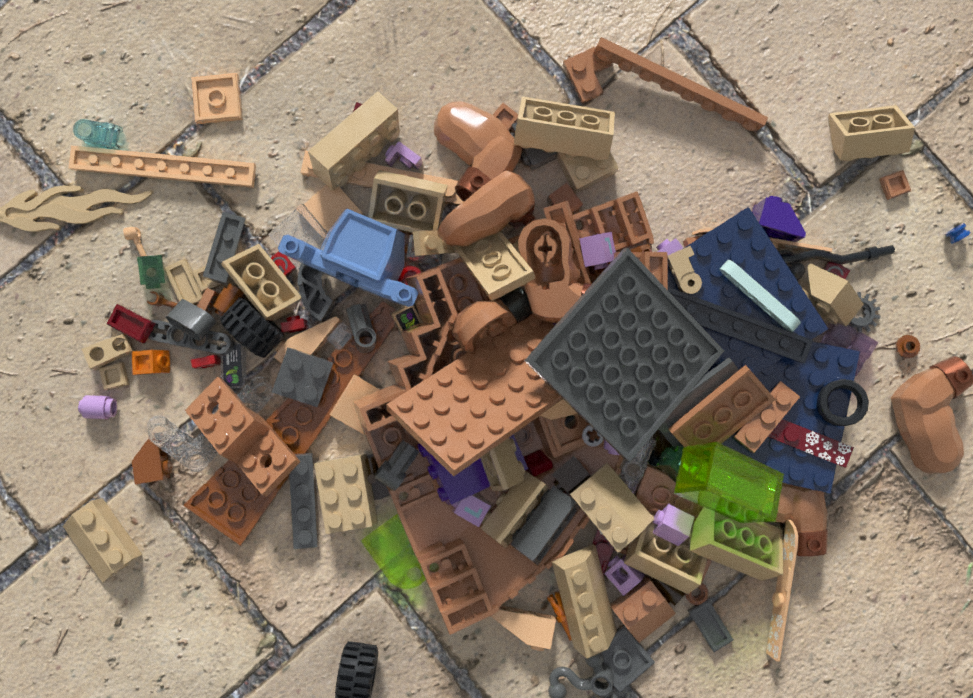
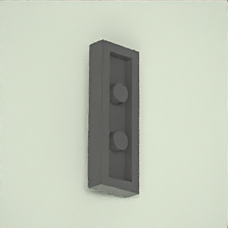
M222 212L203 273V279L224 285L227 284L229 274L221 263L235 256L246 218Z

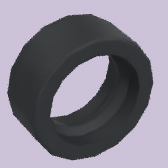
M841 379L832 381L821 389L817 397L819 414L825 421L835 426L843 427L856 424L864 418L868 411L869 400L866 391L861 385L852 380ZM840 388L848 389L856 396L857 408L849 417H837L829 410L827 404L828 397L834 390Z

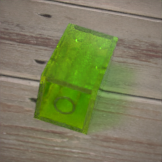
M718 442L687 446L683 448L674 494L739 523L776 521L784 473Z

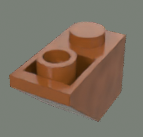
M164 432L151 434L133 458L132 468L135 484L171 478L172 463L168 460L167 455L169 441L165 437Z

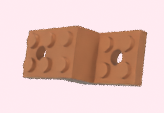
M217 377L185 410L221 456L237 463L258 491L266 497L301 462L266 420L248 409L220 377ZM218 405V411L213 414V408ZM272 457L271 465L265 468L266 460Z

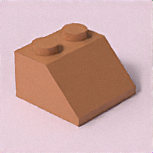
M647 576L627 594L621 595L610 604L613 611L639 643L676 614Z

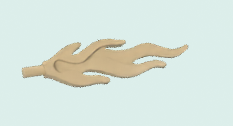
M63 185L50 188L35 197L38 192L28 190L15 196L0 208V223H6L27 232L61 230L62 227L58 224L36 222V220L40 218H53L72 224H88L111 214H124L123 210L114 207H106L94 211H89V208L106 202L136 204L150 197L153 191L148 190L141 194L129 195L111 189H101L84 196L66 197L62 195L66 193H79L84 189L80 186Z

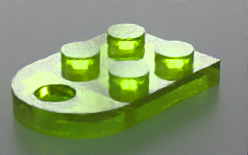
M395 514L361 539L364 547L393 585L403 589H411L421 585L426 580L398 514ZM410 568H418L420 570L421 577L418 580L409 578L408 570Z

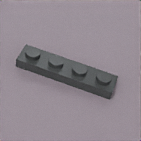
M312 453L295 454L301 462L289 473L293 548L317 547Z

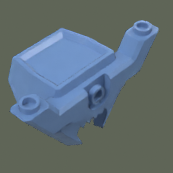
M345 209L328 231L321 249L288 234L282 237L278 246L280 253L306 266L391 302L410 307L414 305L417 298V289L398 282L404 267L405 234L350 209Z

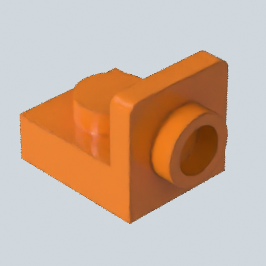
M169 350L132 352V375L170 373Z

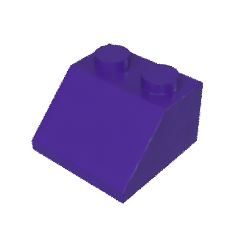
M769 196L753 207L752 213L769 238L798 242L805 238L806 232L789 203L782 202V198Z

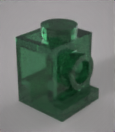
M162 255L137 257L140 284L146 285V289L161 288L160 283H165ZM154 268L156 275L149 277L146 273L147 269Z

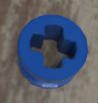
M965 223L958 225L945 234L946 237L951 238V244L960 241L971 233L970 230L967 231L965 229Z

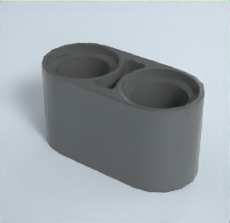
M181 299L166 316L171 325L198 341H201L216 324V320L208 312L184 299Z

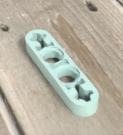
M727 260L719 269L728 280L784 329L793 332L801 324L800 320L733 261Z

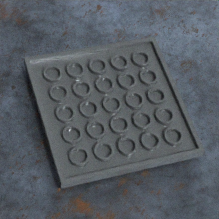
M624 248L524 361L626 461L630 462L721 356L724 350L628 248Z

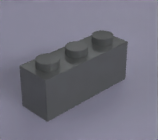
M553 486L551 490H547L542 495L541 503L537 509H533L528 514L527 522L523 528H519L514 533L511 545L538 566L576 515L580 506L575 500Z

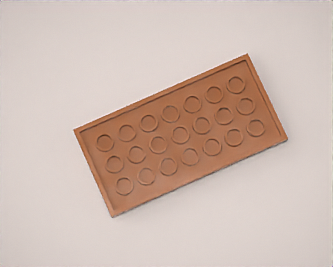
M530 314L529 317L513 325L501 335L496 336L492 341L486 342L484 346H477L473 353H466L387 404V411L453 476L457 475L563 400L524 361L555 325L535 318L533 314Z

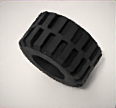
M241 297L220 317L223 327L240 344L256 356L265 358L284 338L283 332L272 320H265L250 301Z
M352 641L346 643L339 664L335 698H371L378 661L377 645Z

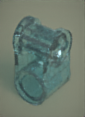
M80 119L73 126L74 135L88 145L119 150L120 148L118 146L119 136L124 130L121 126L87 119ZM91 128V133L84 137L85 131Z

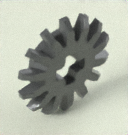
M857 292V295L864 304L862 306L864 309L862 313L865 316L863 318L854 317L850 321V331L853 332L855 327H857L858 334H861L862 327L867 332L871 331L868 326L869 324L876 327L877 323L873 319H880V315L875 314V311L880 310V306L874 308L873 304L876 302V299L868 301L869 294L861 298V292Z

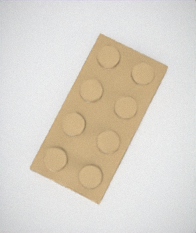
M501 231L469 246H453L457 255L491 302L535 279L533 270Z

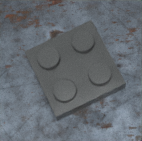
M287 347L272 393L318 407L333 362Z

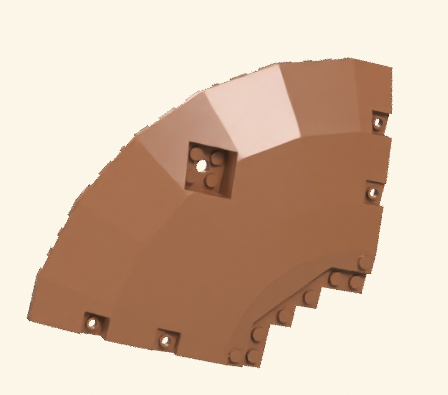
M638 191L573 215L575 225L577 221L582 224V228L580 230L577 229L579 238L612 232L616 252H621L624 248L631 250L645 244H649L652 251L654 238ZM520 235L509 238L508 241L514 244L518 241ZM460 257L405 278L408 286L418 291L415 304L422 323L401 331L409 353L388 361L396 384L352 401L378 468H380L385 460L390 458L402 440L418 451V444H420L387 411V404L468 353L461 348L452 335L454 321L457 315L477 301H490ZM594 265L588 266L590 273L595 274ZM579 414L573 415L575 417V424L571 428L565 426L566 417L553 420L542 416L537 417L528 424L534 431L533 441L527 446H519L523 457L541 450L552 461V469L534 476L546 484L548 490L555 486L553 481L556 478L552 474L573 456L577 458L590 475L594 474L606 463L611 466L618 476L621 472L619 468L623 457L621 455L609 454L608 450L603 448L604 439L600 445L594 447L588 446L584 442L582 434L589 424ZM594 429L592 432L587 431L590 434V440L594 441L595 438H600ZM523 430L519 431L518 437L522 440L525 439L526 432ZM420 452L405 472L406 476L401 485L395 491L387 487L415 557L419 561L427 585L450 635L499 611V607L509 598L513 599L517 596L518 591L527 583L531 584L537 579L536 576L545 568L549 569L552 567V561L563 557L573 544V538L590 521L588 515L580 507L537 566L517 551L511 543L505 549L481 529L482 523L477 527L453 513L454 507L446 504L445 501H441L437 493L439 485L436 479L433 480L427 469V466H430L426 457H422ZM511 488L502 491L501 495L503 493L507 494ZM566 490L563 492L574 500V498L570 494H568ZM401 492H407L405 499L399 498ZM479 492L472 495L491 506L488 512L493 513L498 506L483 499ZM432 563L438 564L435 570H430Z

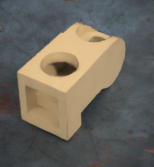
M691 246L667 255V263L677 287L686 294L698 292L702 285L700 276L694 273L688 258L694 255Z
M121 334L83 348L82 352L89 368L97 371L113 361L130 355L133 350L127 336Z

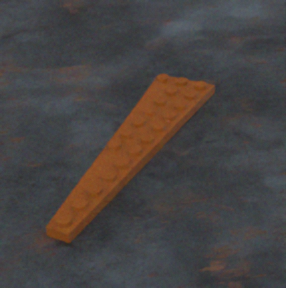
M383 301L369 315L376 334V346L372 352H359L355 346L353 333H351L327 359L333 362L318 407L288 398L266 420L294 454L308 452L331 419L330 413L353 375L361 376L396 326L390 314L396 311V309ZM363 336L359 341L365 345L371 343L372 339L368 336ZM272 457L266 460L265 468L271 465ZM228 460L183 506L241 546L289 479V474L266 497L258 491L237 463Z

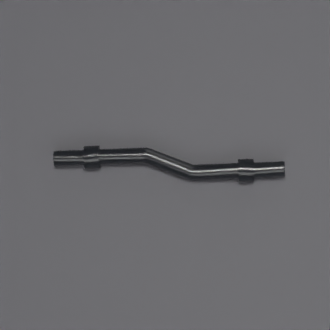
M893 245L880 248L874 246L865 248L861 252L846 255L817 249L795 254L788 252L780 255L788 267L792 266L793 263L811 259L843 265L862 260H878L881 256L894 254L895 248Z

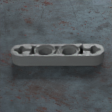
M152 320L156 323L154 328L166 330L167 335L156 334L152 330L148 337L150 340L220 355H227L234 349V340L231 336L214 331H209L205 335L206 341L202 346H198L195 339L184 333L183 339L177 342L174 339V333L178 330L169 322ZM213 340L220 342L224 340V342H227V345L221 348L218 345L212 344Z

